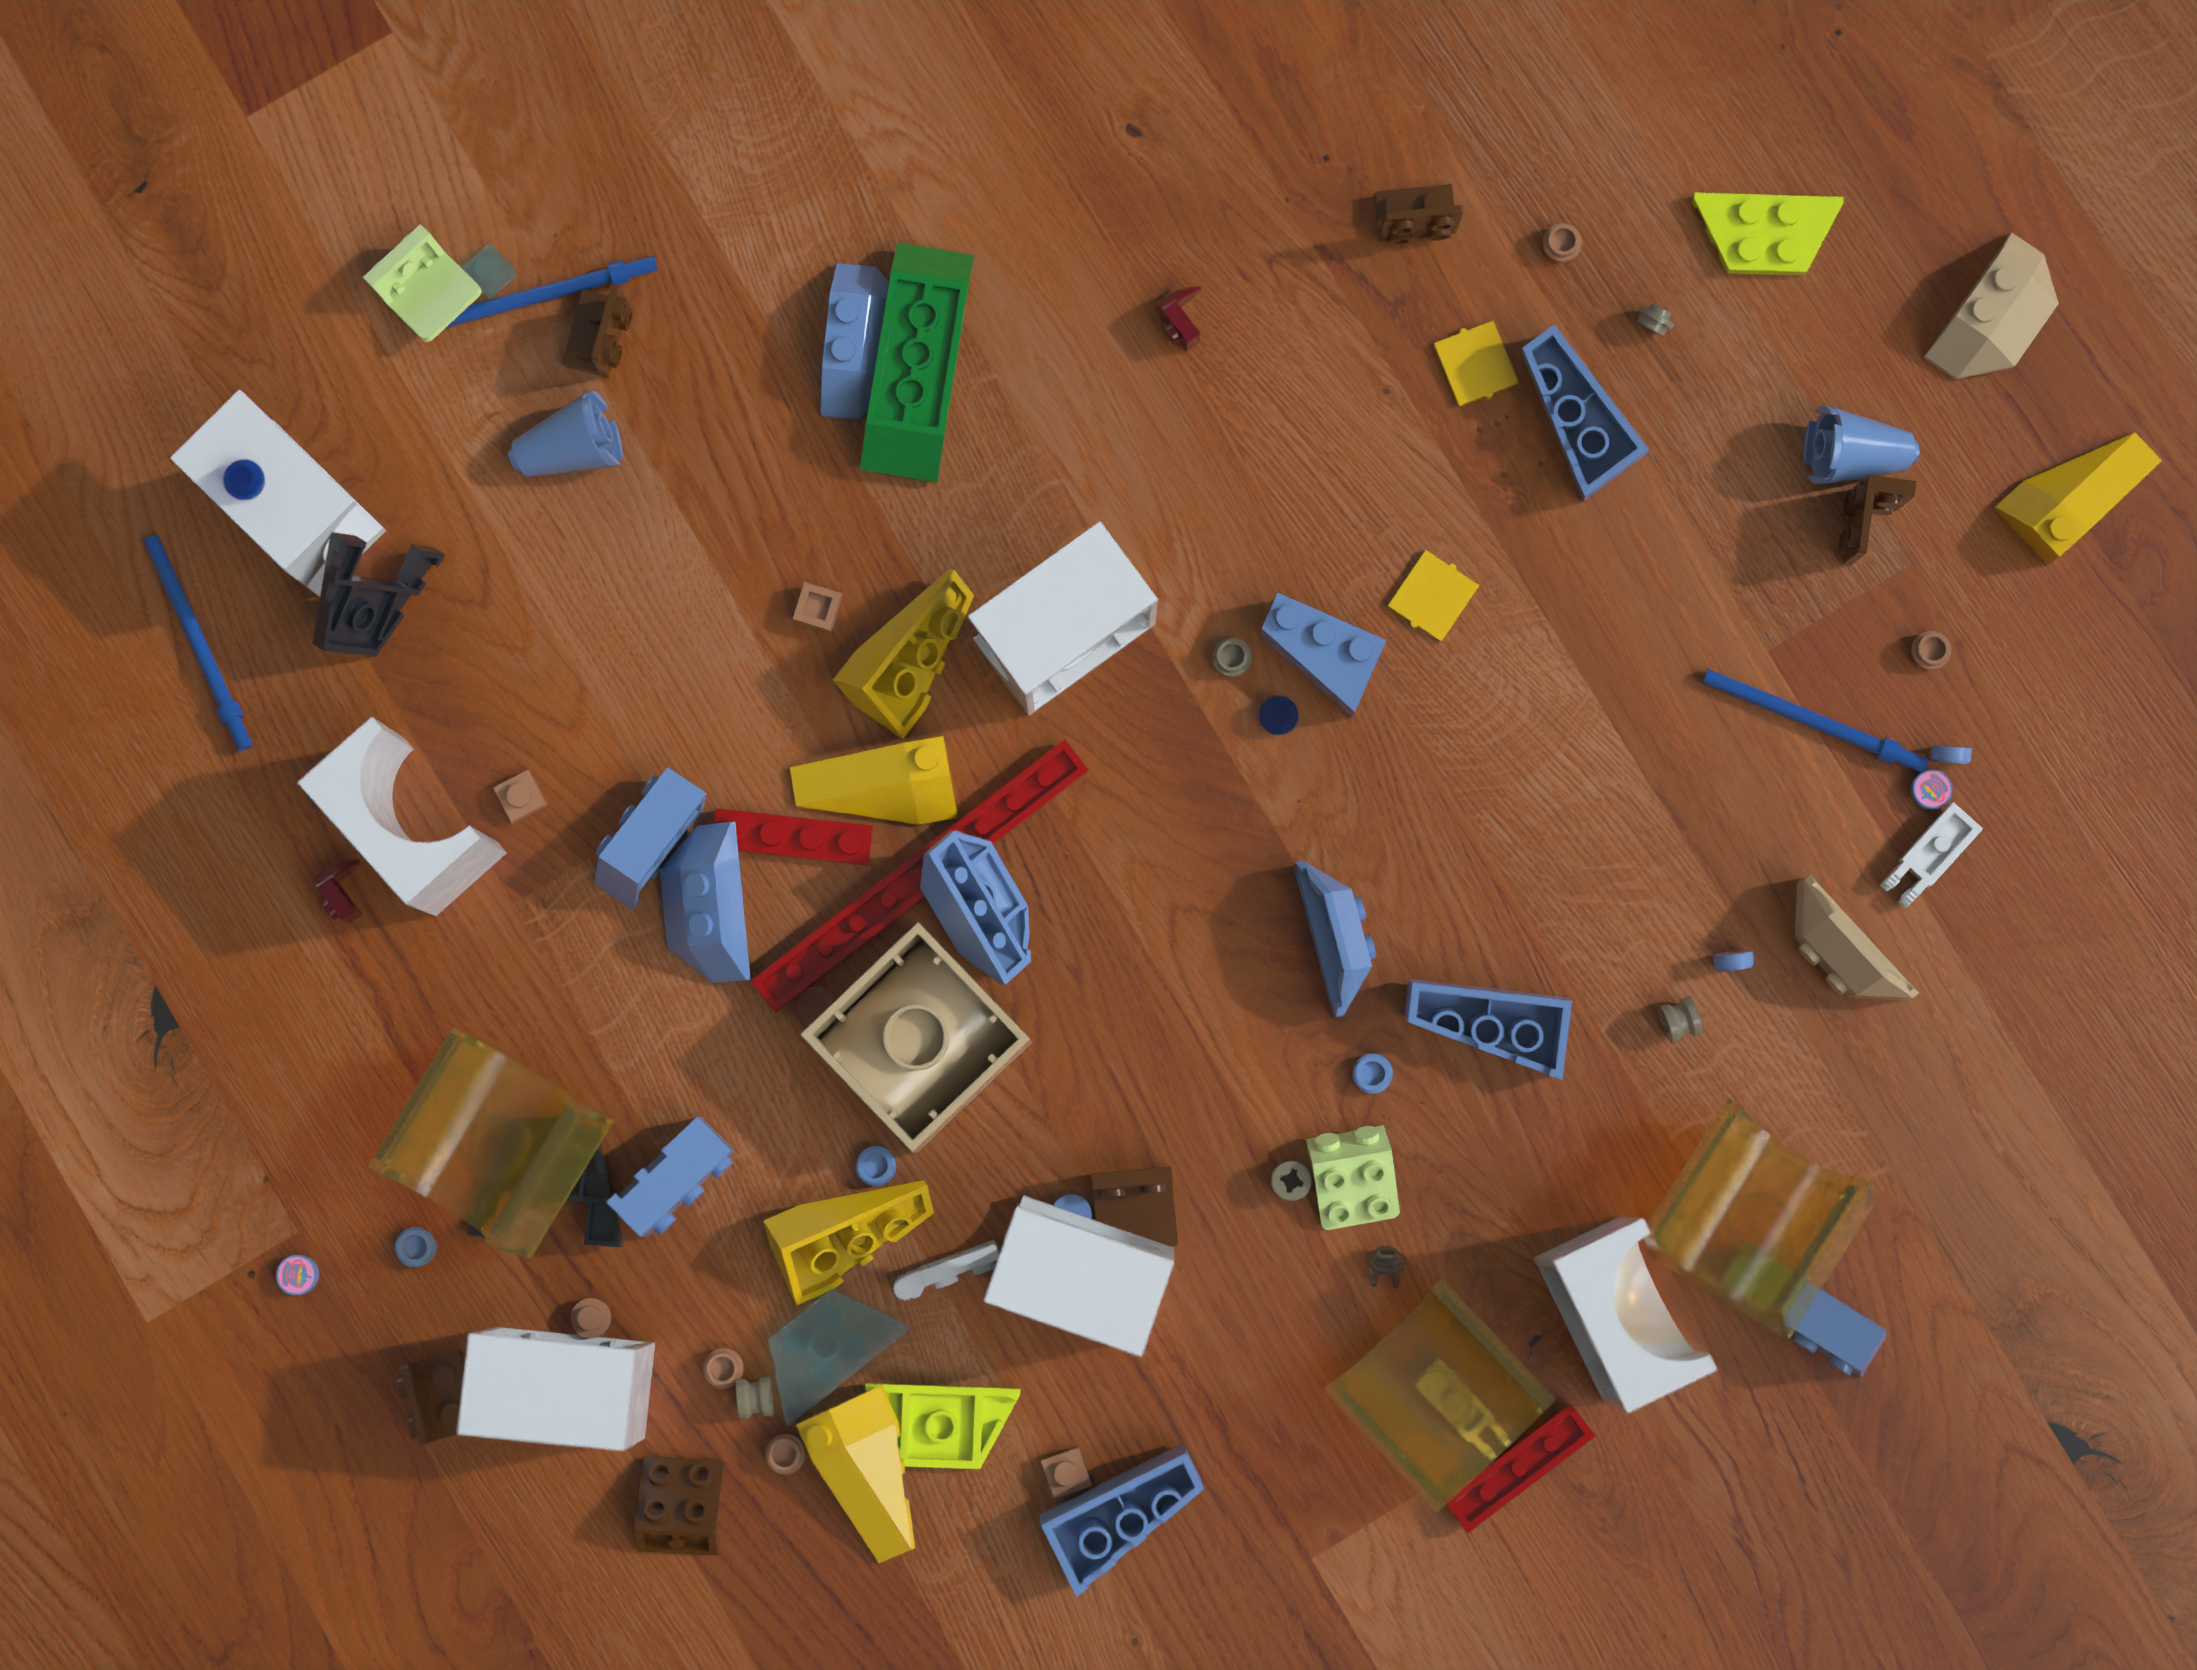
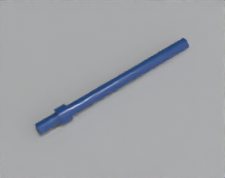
M654 255L627 263L620 260L609 263L608 268L475 303L467 307L447 327L581 292L582 289L588 290L610 283L615 285L629 283V278L658 271L657 262Z
M159 535L150 536L144 540V543L218 705L216 713L223 726L227 725L238 752L246 751L253 747V744L242 721L244 714L238 701H233Z
M1707 669L1703 678V684L1877 754L1876 759L1888 764L1896 762L1922 773L1928 763V758L1901 748V743L1887 737L1883 740L1711 669Z

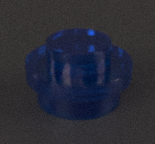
M241 459L227 467L223 476V484L226 491L232 497L247 501L256 498L263 491L265 474L257 463Z
M1273 696L1267 699L1259 711V720L1262 727L1273 735L1289 733L1298 722L1299 715L1296 705L1292 700L1284 696Z

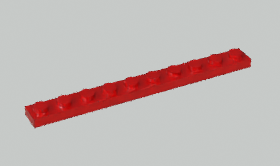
M1064 739L751 980L752 984L775 1013L926 898L920 889L924 853L950 831H958L962 834L991 841L995 845L1089 772L1088 768Z

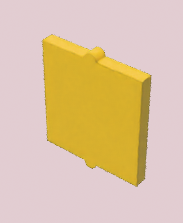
M1494 320L1470 330L1462 328L1459 334L1433 344L1458 407L1484 397L1489 400L1494 393L1519 383Z
M1425 550L1387 607L1411 622V628L1415 629L1418 627L1439 642H1442L1479 585L1457 571L1455 564L1448 565Z

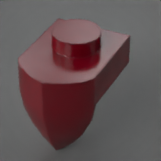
M1200 286L1177 290L1166 295L1155 304L1159 315L1166 323L1163 326L1165 334L1175 346L1181 343L1186 351L1199 343L1200 332L1182 310V307L1202 289Z
M359 859L335 864L313 878L314 884L325 898L320 903L334 921L340 918L341 921L350 924L362 915L340 884L342 880L361 863Z

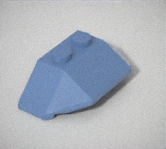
M837 263L830 290L822 363L821 417L861 420L868 414L889 281L876 267Z
M726 822L698 825L660 868L667 948L712 983L751 980L736 823Z
M950 831L924 853L920 889L957 952L1000 985H1006L1031 962V950H1028L1030 936L1028 905L991 841L962 834L958 831Z
M1305 861L1296 862L1293 867L1333 1018H1338L1345 1014L1372 967L1370 959L1376 958L1371 935L1364 936L1360 922L1366 920L1364 905L1361 897L1354 898L1351 888Z

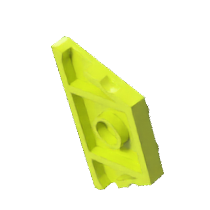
M1694 193L1692 196V204L1695 209L1698 208L1707 227L1705 231L1711 243L1719 251V259L1726 274L1804 276L1844 203V197L1726 193Z
M866 1383V1392L883 1385L899 1421L900 1436L897 1437L900 1460H904V1467L981 1469L1021 1392V1388Z

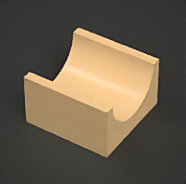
M919 922L801 1033V1036L900 1140L915 1153H918L1032 1043L1030 1038Z

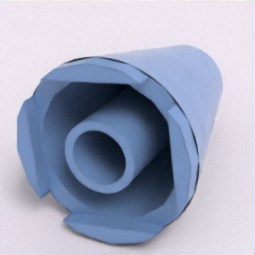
M594 390L582 394L512 441V449L508 451L513 469L516 472L521 471L525 477L611 468L621 464L618 460L623 459V450L618 428L614 420L608 422L602 411L609 408L600 394Z
M1823 405L1818 407L1814 411L1820 413L1817 421H1809L1806 429L1804 465L1812 466L1814 475L1807 476L1814 484L1825 485L1861 479L1869 474L1879 476L1907 471L1912 464L1916 463L1919 456V444L1911 432L1833 406Z

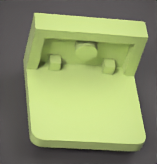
M421 224L410 234L406 235L390 253L378 261L363 277L378 296L425 342L432 341L469 307L482 292L480 286L445 253Z
M1384 1125L1377 1127L1363 1126L1355 1131L1338 1134L1324 1133L1316 1138L1306 1139L1307 1152L1314 1174L1320 1222L1324 1229L1331 1230L1393 1219L1399 1215L1400 1209L1392 1149Z

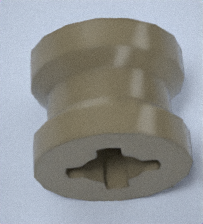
M1690 996L1681 999L1677 1005L1670 1006L1665 1004L1658 1007L1663 1029L1671 1044L1680 1041L1684 1035L1691 1034L1696 1036L1703 1033L1698 1010Z
M1287 1161L1279 1164L1273 1170L1270 1184L1273 1192L1279 1198L1296 1201L1302 1199L1309 1192L1312 1178L1309 1170L1303 1164Z
M760 1377L756 1382L738 1379L736 1381V1397L740 1419H749L753 1414H762L764 1417L773 1416V1394L770 1377Z

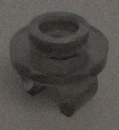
M1381 1246L1368 1253L1366 1265L1370 1269V1283L1372 1287H1377L1378 1277L1381 1274H1390L1392 1276L1393 1288L1399 1287L1401 1282L1400 1272L1405 1270L1407 1260L1396 1248Z

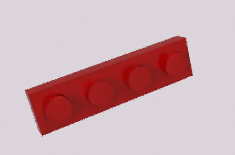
M716 808L714 824L736 823L738 852L869 866L874 830L872 825Z
M1570 1404L1443 1500V1502L1468 1534L1590 1442L1596 1435L1574 1406Z

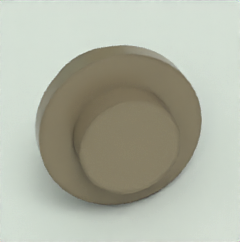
M1653 303L1650 304L1648 309L1640 306L1638 310L1641 314L1636 322L1663 337L1668 328L1672 330L1675 325L1669 321L1672 314Z
M1233 637L1221 640L1215 646L1212 654L1214 667L1220 674L1227 677H1237L1245 673L1252 659L1249 646L1241 639Z

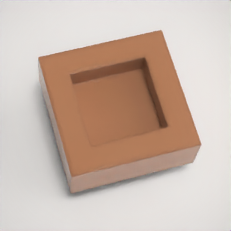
M804 582L793 621L831 633L843 597L842 593Z
M526 770L493 787L513 824L549 806L530 770Z
M1079 1446L1041 1459L1054 1499L1092 1486Z

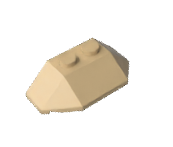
M2011 233L1928 350L1924 359L1954 380L2015 367L2059 304L2044 254Z
M1811 874L1797 882L1795 939L1801 945L1798 950L1811 965L1815 966L1818 963L1828 974L1825 980L1836 993L1841 996L1845 993L1848 997L1891 1000H1908L1919 994L1913 985L1883 955Z

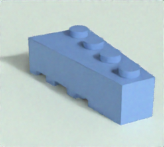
M1555 324L1522 348L1521 355L1584 502L1645 457L1649 449Z
M1415 979L1408 980L1404 1019L1407 1022L1563 1080L1572 1001L1567 997Z

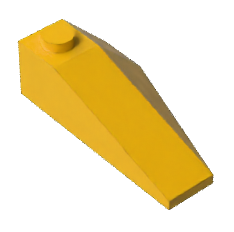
M2134 432L2024 480L1998 503L1994 509L2048 565L2063 555L2162 460Z
M948 569L861 645L833 681L854 706L896 736L904 738L929 704L931 696L927 694L935 674L941 675L945 662L941 661L949 641L956 639L974 594L955 570Z
M943 736L905 742L790 767L796 807L859 815L880 820H892L913 825H925L958 819L946 744Z
M922 1180L801 1204L763 1222L773 1255L797 1306L836 1288L844 1282L841 1277L859 1262L862 1266H865L874 1259L871 1253L887 1241L897 1242L934 1214L928 1186Z
M883 1385L796 1424L812 1462L878 1563L914 1549L915 1543L909 1500L904 1494L902 1474L905 1473L904 1460H900L897 1437L900 1436L899 1421Z

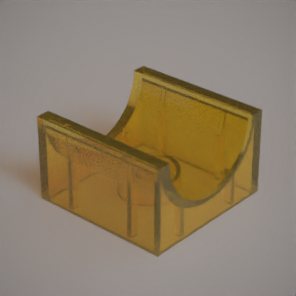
M453 1027L368 1167L376 1173L420 1193L457 1215L480 1231L486 1237L484 1242L495 1249L531 1259L613 1124L614 1119L488 1041Z
M1728 1098L1647 1223L1651 1234L1645 1236L1644 1241L1650 1257L1789 1340L1873 1208L1871 1180L1859 1173H1856L1855 1176L1841 1175L1802 1157L1769 1135L1748 1116L1742 1105Z
M1443 1278L1430 1289L1424 1299L1383 1340L1323 1390L1436 1514L1447 1506L1557 1400Z

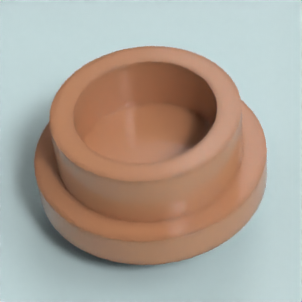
M1566 223L1553 225L1547 230L1543 238L1545 254L1551 260L1559 263L1573 260L1579 254L1582 247V238L1579 231Z
M1926 631L1918 635L1913 641L1911 655L1919 667L1925 670H1937L1949 661L1951 657V644L1942 633Z
M586 1298L578 1302L571 1313L573 1329L577 1334L585 1338H596L603 1335L611 1324V1312L607 1304L597 1298Z
M720 1348L707 1356L703 1372L706 1380L712 1386L726 1389L734 1386L736 1381L742 1378L744 1364L737 1352L728 1348Z
M786 1433L775 1436L768 1443L765 1451L767 1464L773 1471L779 1474L796 1472L803 1465L806 1457L803 1442L795 1435Z

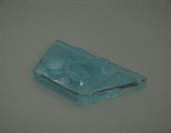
M831 1289L769 1338L771 1356L776 1371L777 1387L780 1392L784 1412V1422L787 1426L791 1425L911 1329L908 1324Z

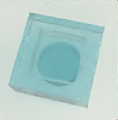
M490 243L462 267L480 286L482 293L489 300L518 275L516 270Z

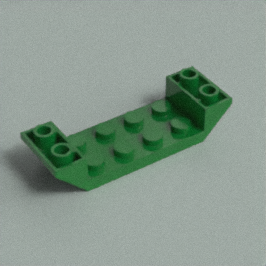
M897 242L866 420L860 471L931 483L938 482L974 255Z

